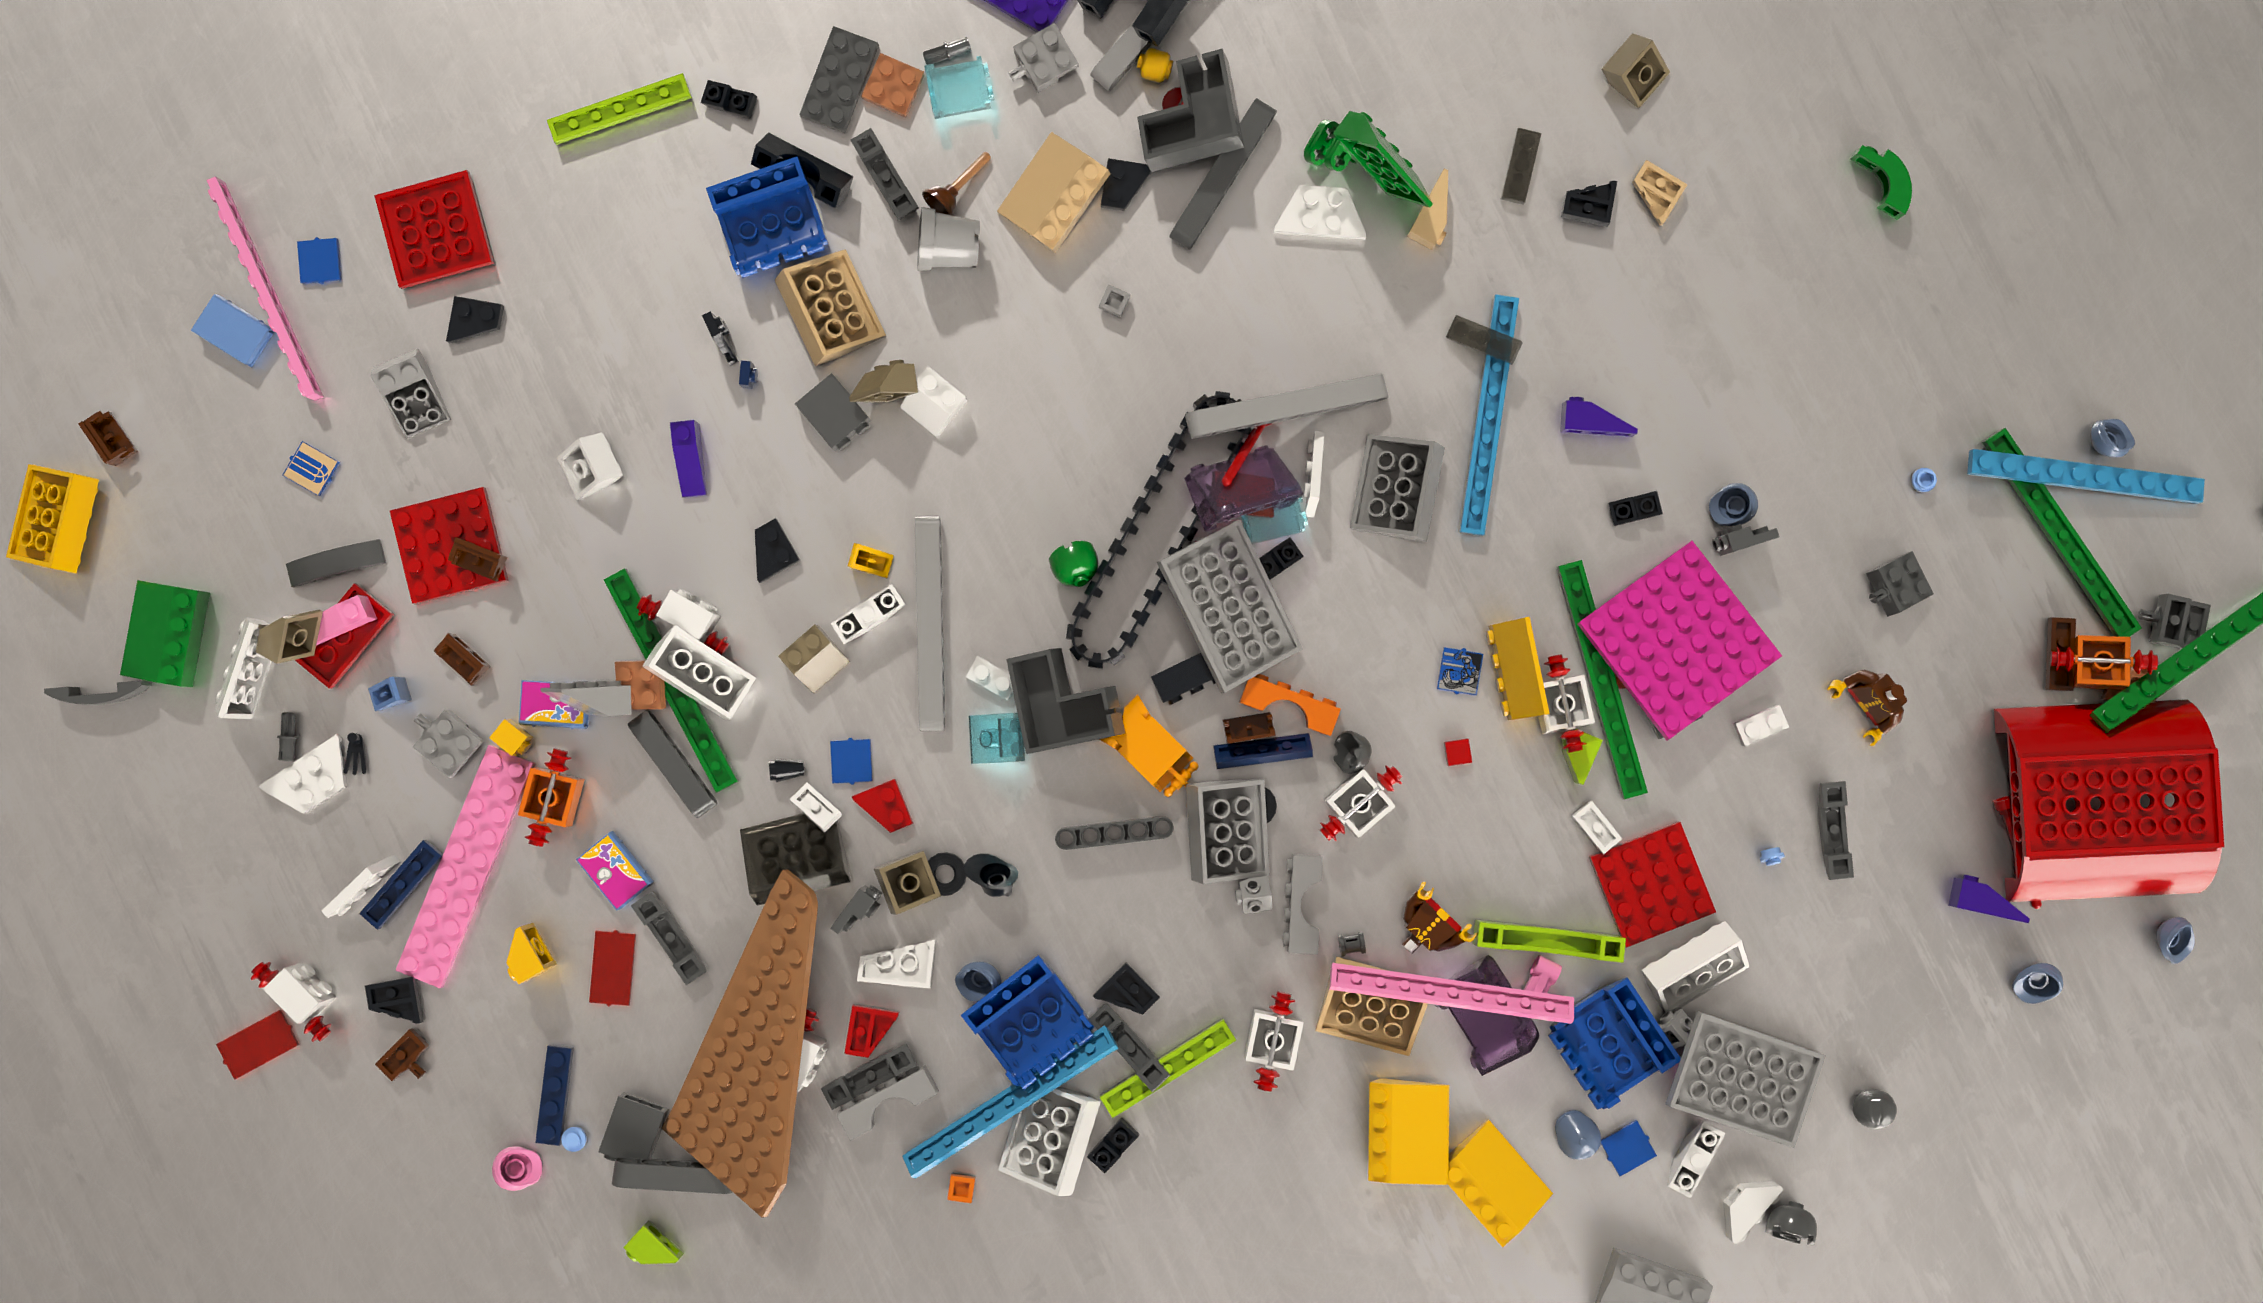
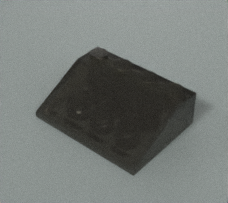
M804 813L740 829L749 895L757 906L766 903L782 870L791 871L810 886L813 891L851 882L838 820L826 832L821 830Z

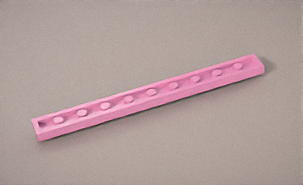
M216 176L208 179L207 183L210 187L208 193L215 203L217 202L220 209L218 215L230 230L228 237L233 245L237 246L240 252L238 258L241 264L247 267L250 274L248 275V280L259 293L258 302L270 317L267 319L268 324L280 339L277 342L281 351L287 354L289 359L287 364L292 374L296 375L299 380L297 386L300 393L314 401L324 397L226 183Z
M1332 963L1330 969V990L1569 1024L1574 1021V997Z

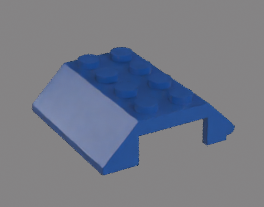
M798 157L706 188L713 211L718 216L727 242L733 269L737 275L741 274L742 278L758 273V268L760 267L764 271L781 265L780 260L784 259L785 263L802 258L804 257L803 252L807 251L808 255L825 250L824 245L828 244L820 215Z
M1039 955L961 1014V1017L974 1034H979L1006 1070L1005 1074L1012 1084L1016 1087L1020 1085L1023 1090L1038 1080L1035 1075L1036 1072L1043 1076L1057 1065L1054 1058L1058 1057L1062 1061L1077 1050L1074 1046L1075 1042L1082 1046L1094 1036L1091 1030L1095 1027L1083 1008L1057 974Z
M1627 977L1600 988L1574 1006V1021L1571 1024L1554 1021L1549 1027L1551 1029V1033L1548 1035L1557 1050L1564 1049L1560 1053L1570 1070L1577 1069L1574 1076L1584 1091L1591 1090L1588 1097L1597 1110L1601 1108L1610 1109L1621 1101L1619 1099L1620 1095L1656 1071L1662 1074L1681 1060L1677 1051Z

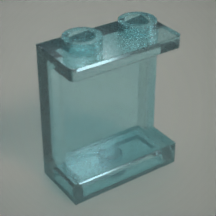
M976 56V61L935 68L934 64L924 66L935 119L991 109L990 101L994 100L992 85L987 86L986 77H990L988 64L987 62H982L981 56Z
M1295 483L1277 489L1250 495L1244 494L1237 497L1243 527L1252 544L1303 533L1305 526H1308L1306 512H1301L1299 504L1303 502L1300 488L1296 489Z

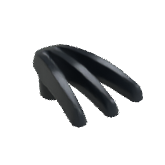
M350 733L347 736L349 744L343 773H348L353 755L352 774H357L360 753L362 774H366V755L363 738L360 734Z

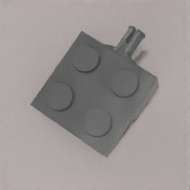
M1913 551L1905 553L1866 573L1875 591L1869 595V599L1874 598L1870 600L1872 603L1880 601L1887 617L1898 614L1934 594Z
M2162 594L2159 595L2156 610L2150 612L2141 609L2138 614L2142 615H2138V619L2152 622L2149 642L2182 649L2205 633L2211 605L2192 601L2190 598Z

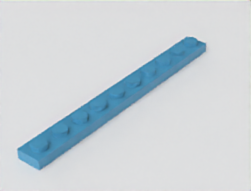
M1495 294L1493 299L1460 533L1485 535L1519 298Z
M1978 449L1969 450L1967 474L2194 504L2203 503L2205 479Z
M1106 1026L1101 1027L1082 1046L1078 1043L1074 1046L1077 1050L1064 1060L1060 1061L1058 1057L1054 1058L1057 1065L1043 1076L1036 1072L1035 1075L1038 1080L1025 1090L1020 1085L1018 1087L1011 1085L904 1154L902 1157L911 1177L916 1179L1118 1049L1109 1028Z

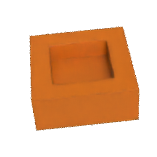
M951 1174L947 1200L972 1203L976 1177Z

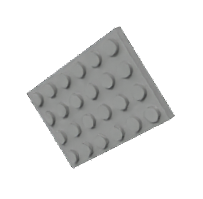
M1240 519L1157 562L1221 693L1228 692L1303 649Z
M1697 1011L1666 1105L1795 1148L1826 1055Z

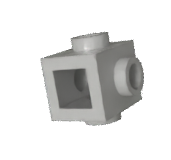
M1268 876L1239 880V890H1235L1237 905L1242 904L1243 914L1272 910V894Z
M1683 1009L1674 1013L1669 1011L1659 1019L1661 1021L1659 1026L1675 1049L1680 1046L1684 1047L1693 1021Z

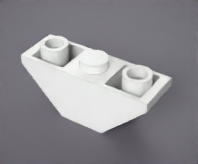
M893 584L833 621L831 625L843 644L878 626L906 604Z
M1704 1121L1695 1127L1684 1138L1673 1158L1668 1186L1691 1198L1725 1133Z
M1774 1181L1739 1183L1723 1202L1726 1237L1736 1245L1739 1242H1743L1748 1237L1751 1227L1755 1223L1757 1224L1765 1217V1211L1769 1206L1779 1201L1782 1195L1781 1192L1784 1189Z

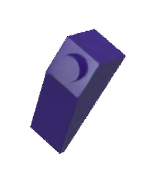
M1569 397V400L1562 403L1560 432L1633 437L1638 432V429L1596 404L1584 401L1583 397Z
M695 420L670 422L672 448L682 497L707 495L700 424Z
M1964 875L1963 879L1954 877L1948 906L2029 923L2030 918L1989 885L1979 883L1978 877Z

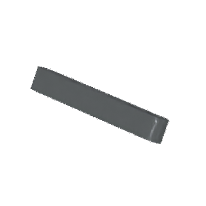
M1258 98L1254 100L1240 122L1244 148L1219 155L1169 236L1171 239L1189 250L1193 247L1272 122L1277 110Z

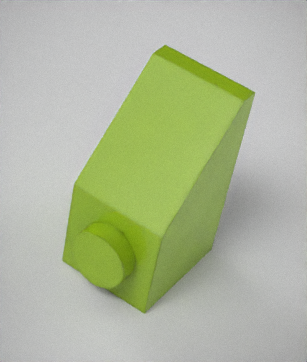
M1585 732L1580 737L1581 742L1587 743L1582 745L1583 750L1568 753V749H1562L1573 781L1580 785H1584L1603 741ZM1562 739L1561 744L1564 746L1567 745L1566 740Z
M650 1221L623 1247L626 1250L627 1256L632 1261H638L640 1264L676 1263L684 1254Z

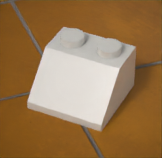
M928 366L916 380L918 393L906 396L900 408L938 438L968 400L966 396Z
M603 432L577 439L557 457L577 500H581L612 485L623 476L620 465L616 462L610 449V444Z

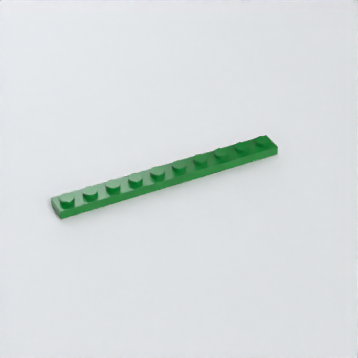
M2006 428L2001 429L1982 442L1987 451L2024 455ZM2008 480L2115 637H2130L2142 629L2046 486L2039 483Z
M1579 560L1558 566L1557 570L1622 799L1648 793L1614 672L1577 625L1596 610L1583 562Z
M624 568L605 578L604 582L644 658L647 660L663 636L655 621H648L647 614L638 615L637 605L642 597L628 570ZM664 681L665 697L715 792L718 793L737 783L739 780L698 702Z
M2263 592L2158 665L2157 670L2152 671L2151 675L2149 673L2145 674L2129 687L2092 711L2089 716L2106 734L2250 634L2263 624Z

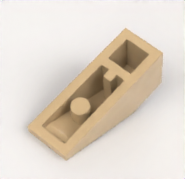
M1445 168L1429 195L1433 205L1430 208L1423 206L1407 235L1410 239L1431 250L1436 244L1440 246L1447 234L1443 231L1447 224L1448 170Z

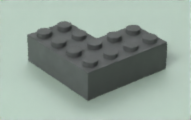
M1223 48L1202 54L1207 70H1203L1197 55L1176 61L1183 104L1137 117L1144 160L1151 172L1244 148L1229 62Z
M1062 648L1048 649L1006 659L1026 754L1125 734L1121 712L1116 713V708L1120 707L1116 686L1071 695Z

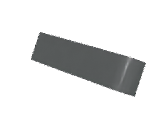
M649 709L628 723L631 732L696 818L701 817L718 804L711 791Z
M1166 816L1069 826L1061 828L1057 832L1055 842L1059 848L1070 850L1165 839L1172 834L1174 826L1172 821ZM1163 820L1169 823L1170 827L1167 833L1160 834L1156 831V824L1159 821ZM1141 823L1145 826L1146 831L1144 835L1136 837L1132 834L1131 828L1134 824ZM1117 826L1121 829L1122 833L1118 839H1111L1108 836L1107 831L1110 827ZM1087 829L1095 830L1097 832V839L1094 842H1087L1083 836L1084 831ZM1062 832L1072 834L1073 842L1071 844L1064 845L1060 842L1059 837Z
M629 1157L615 1159L612 1185L615 1187L714 1194L732 1193L726 1185L700 1162Z

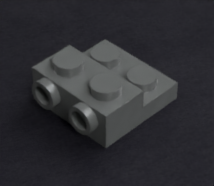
M1739 524L1721 530V536L1712 538V544L1715 551L1719 552L1720 556L1779 538L1780 536L1777 528L1768 530V527L1765 526L1752 531L1750 526L1742 528V525Z
M866 885L861 887L830 929L837 934L842 931L847 932L858 919L862 920L866 916L870 918L881 905L877 901L880 899L882 892L872 885L870 887Z

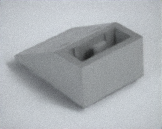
M415 349L373 368L370 376L406 439L451 420L432 373L419 349Z
M621 681L550 683V688H541V692L587 715H632L631 685H621Z

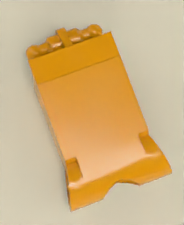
M1137 694L1124 707L1122 719L1125 734L1099 740L1116 749L1159 792L1164 789V795L1171 797L1175 790H1179L1183 785L1186 787V784H1189L1187 781L1199 766L1197 762L1193 761L1186 769H1183L1193 757L1149 714Z

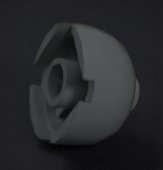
M1789 1201L1788 1205H1780L1772 1210L1767 1220L1765 1232L1773 1231L1772 1236L1785 1241L1800 1244L1801 1239L1808 1240L1807 1245H1814L1817 1235V1224L1813 1215L1803 1209V1204Z

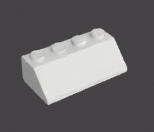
M676 625L657 643L642 666L723 719H731L756 679Z
M1724 921L1719 925L1712 926L1702 935L1692 938L1680 948L1670 951L1658 961L1651 962L1646 968L1642 969L1647 985L1663 1012L1667 1013L1669 1011H1676L1750 966L1742 940L1728 923Z

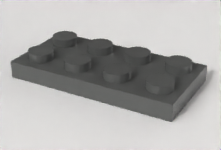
M833 26L800 111V117L846 133L877 52L878 42Z

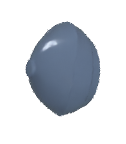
M2119 419L2099 420L2093 425L2091 430L2092 446L2101 455L2122 457L2135 445V440L2130 430Z
M1732 483L1723 487L1711 498L1709 503V512L1713 521L1721 526L1745 524L1755 516L1758 510V499L1755 492L1749 486L1742 483Z
M2175 917L2163 922L2157 929L2156 938L2163 956L2170 960L2172 964H2178L2193 950L2195 945L2193 928L2185 918Z
M987 962L969 963L955 976L958 990L963 997L970 1001L981 1000L1002 983L999 972Z
M2034 964L2017 975L2012 984V989L2022 1001L2031 1004L2040 1003L2060 994L2063 989V976L2051 964Z
M1577 1110L1568 1111L1556 1121L1555 1131L1558 1145L1568 1157L1576 1160L1586 1159L1594 1155L1599 1149L1601 1133L1595 1122L1582 1112Z

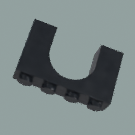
M1113 0L1077 1L1082 9L1102 18ZM1148 0L1132 25L1137 35L1159 46L1188 0Z

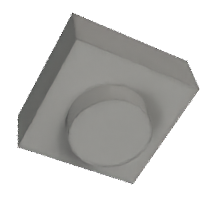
M1108 285L1099 308L1121 318L1131 294Z

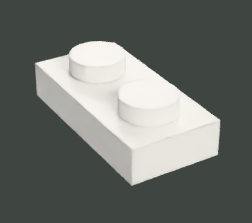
M977 656L966 677L1009 700L1013 693L1009 673Z
M1780 705L1733 723L1742 746L1789 728Z
M808 783L790 798V801L824 832L842 816L838 809Z
M1592 801L1586 803L1572 815L1573 819L1601 853L1605 854L1622 840V837Z

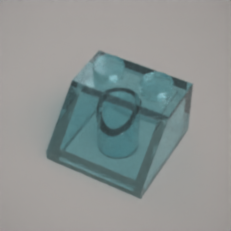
M1018 713L969 716L971 764L1025 761V748Z

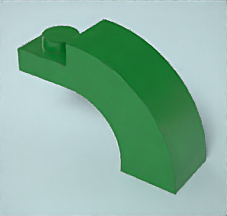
M1860 146L1854 151L1850 160L1871 171L1879 179L1882 186V198L1877 208L1896 220L1906 215L1912 198V183L1906 166L1889 149L1879 155L1878 151L1870 146Z

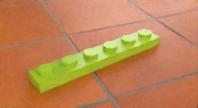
M681 73L548 119L547 123L554 143L558 145L691 99L692 96L686 78Z
M1224 1019L1158 1059L1170 1076L1155 1091L1236 1041ZM1135 1073L1100 1095V1099L1111 1117L1114 1118L1154 1092Z

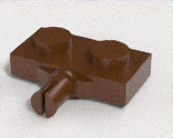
M413 1028L409 1029L375 1065L391 1081H394L403 1071L408 1069L417 1079H420L426 1071L416 1061L429 1044Z

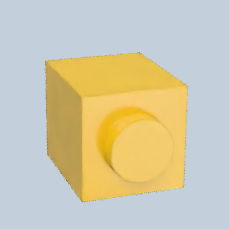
M504 719L489 738L511 756H519V754H525L531 747L529 742L533 736L512 719Z

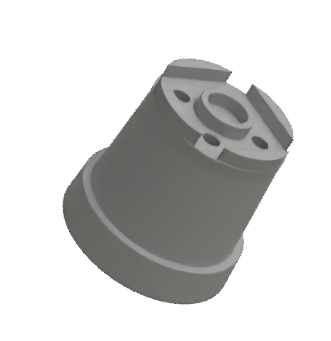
M921 207L917 271L931 270L932 267L976 268L980 220L936 213L935 209Z

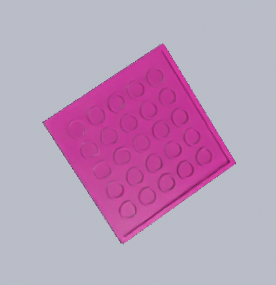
M1693 541L1686 544L1577 624L1666 741L1782 657L1778 649Z

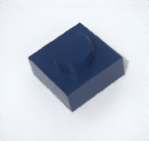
M741 361L739 385L742 388L753 389V383L757 382L758 370L754 368L755 365L751 361Z

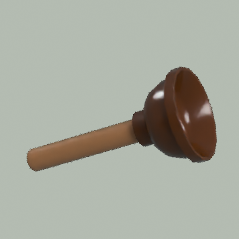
M983 152L951 185L947 184L945 187L935 186L925 189L922 195L927 205L931 209H935L936 213L953 215L956 208L955 197L958 195V191L991 159L990 154Z

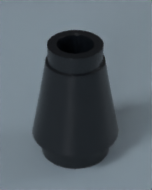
M784 759L769 761L770 781L776 780L777 783L804 776L803 761L798 762Z

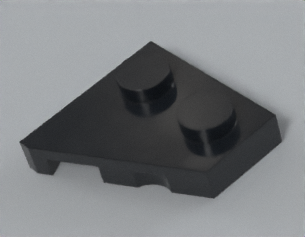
M454 296L446 342L456 343L460 339L472 338L484 332L489 333L499 330L504 306L498 303Z
M414 976L365 985L369 1010L378 1013L383 1012L395 1018L407 1019L415 1024L423 1022L417 981Z

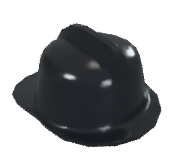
M990 854L973 855L964 864L966 876L979 884L987 895L991 897H1001L1003 895L1009 897L1011 895L1013 884L1018 879V870L1013 865Z

